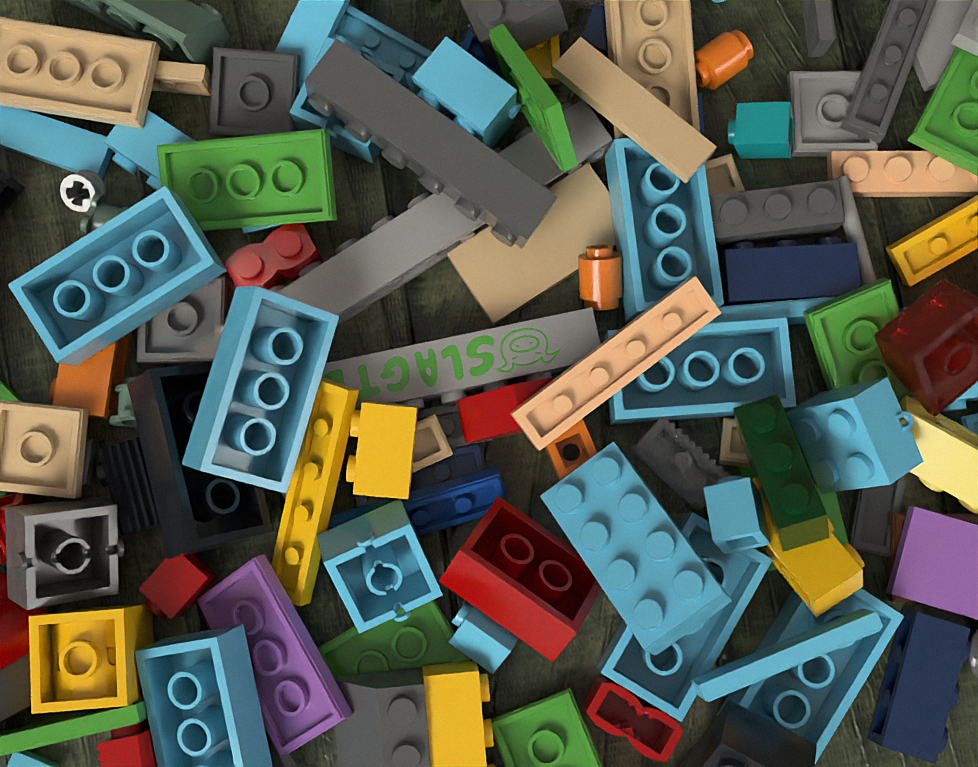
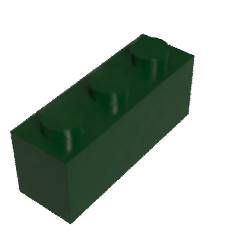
M778 394L733 408L739 437L782 551L785 552L828 539L829 529L826 510Z

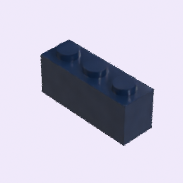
M831 237L816 240L814 242L815 245L798 246L797 240H781L772 243V247L755 248V243L752 242L731 244L729 249L724 250L718 258L724 304L721 307L831 296L838 297L859 288L861 284L857 243H841V238Z
M901 609L900 614L904 618L895 631L867 739L882 747L936 764L938 753L944 751L948 741V729L945 726L949 710L956 705L959 698L960 687L957 679L961 664H964L970 655L971 641L968 637L971 628L917 611Z

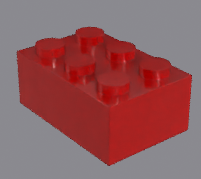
M500 496L491 505L439 580L443 585L552 662L578 633L602 589L577 550Z

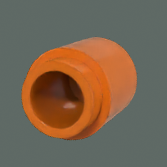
M739 30L723 32L694 52L696 85L709 90H715L747 67L748 61L753 57V47L744 33Z
M608 244L587 246V252L578 256L580 298L584 299L585 308L592 307L595 311L615 309L619 307V298L623 296L622 254L613 251V246Z

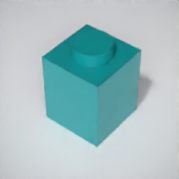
M790 101L737 103L736 118H730L728 123L729 144H734L740 159L791 158L794 114Z

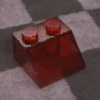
M944 279L921 295L914 303L874 335L887 367L923 408L934 417L978 382V297Z

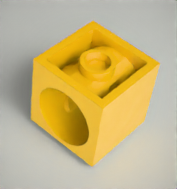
M145 603L69 609L29 616L31 714L122 707L144 699L134 651L154 643L153 612Z

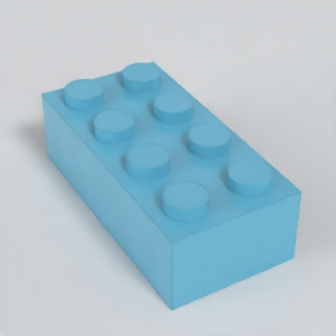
M614 139L605 155V165L616 250L622 254L623 304L626 322H631L692 276L697 277L716 306L720 307L724 304L705 164L698 169L687 183H684L632 139Z
M165 185L9 283L8 286L56 363L78 366L227 270L181 197Z
M258 286L236 287L182 465L287 494L339 316Z
M787 318L706 324L608 399L610 425L734 416L733 408L778 394L785 411L795 408L796 398ZM608 330L603 342L619 330Z
M614 441L540 495L645 651L655 656L732 602L727 592L628 457Z
M694 512L684 513L677 526L727 592L732 602L656 656L642 648L625 621L622 620L596 665L601 674L680 722L683 721L697 696L691 678L711 671L773 559L754 548L724 554L712 540L709 521Z
M861 588L816 618L795 590H793L755 652L861 608L877 611L883 628L877 633L730 693L717 715L728 701L731 700L816 744V764L904 616Z
M243 624L167 637L134 651L158 767H273Z

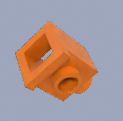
M583 418L545 446L559 481L598 453ZM574 445L578 449L579 456L576 460L568 461L563 457L562 451L565 446Z

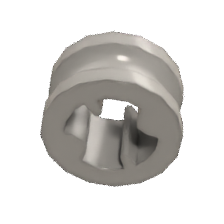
M81 170L64 178L60 186L62 200L70 209L77 212H86L90 207L93 195L100 193L105 196L106 189L104 182L95 172ZM81 183L84 184L82 189L88 188L90 196L85 199L82 198L84 193L79 194L77 191V185Z

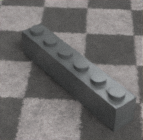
M337 38L304 80L307 95L310 97L308 102L313 108L326 117H330L332 114L346 123L345 129L353 137L363 143H367L368 140L372 141L383 149L381 154L392 165L399 169L407 166L419 175L418 181L427 190L436 195H440L443 192L456 201L454 206L461 214L473 221H476L477 218L492 227L491 234L509 247L516 244L522 249L558 198L554 193Z

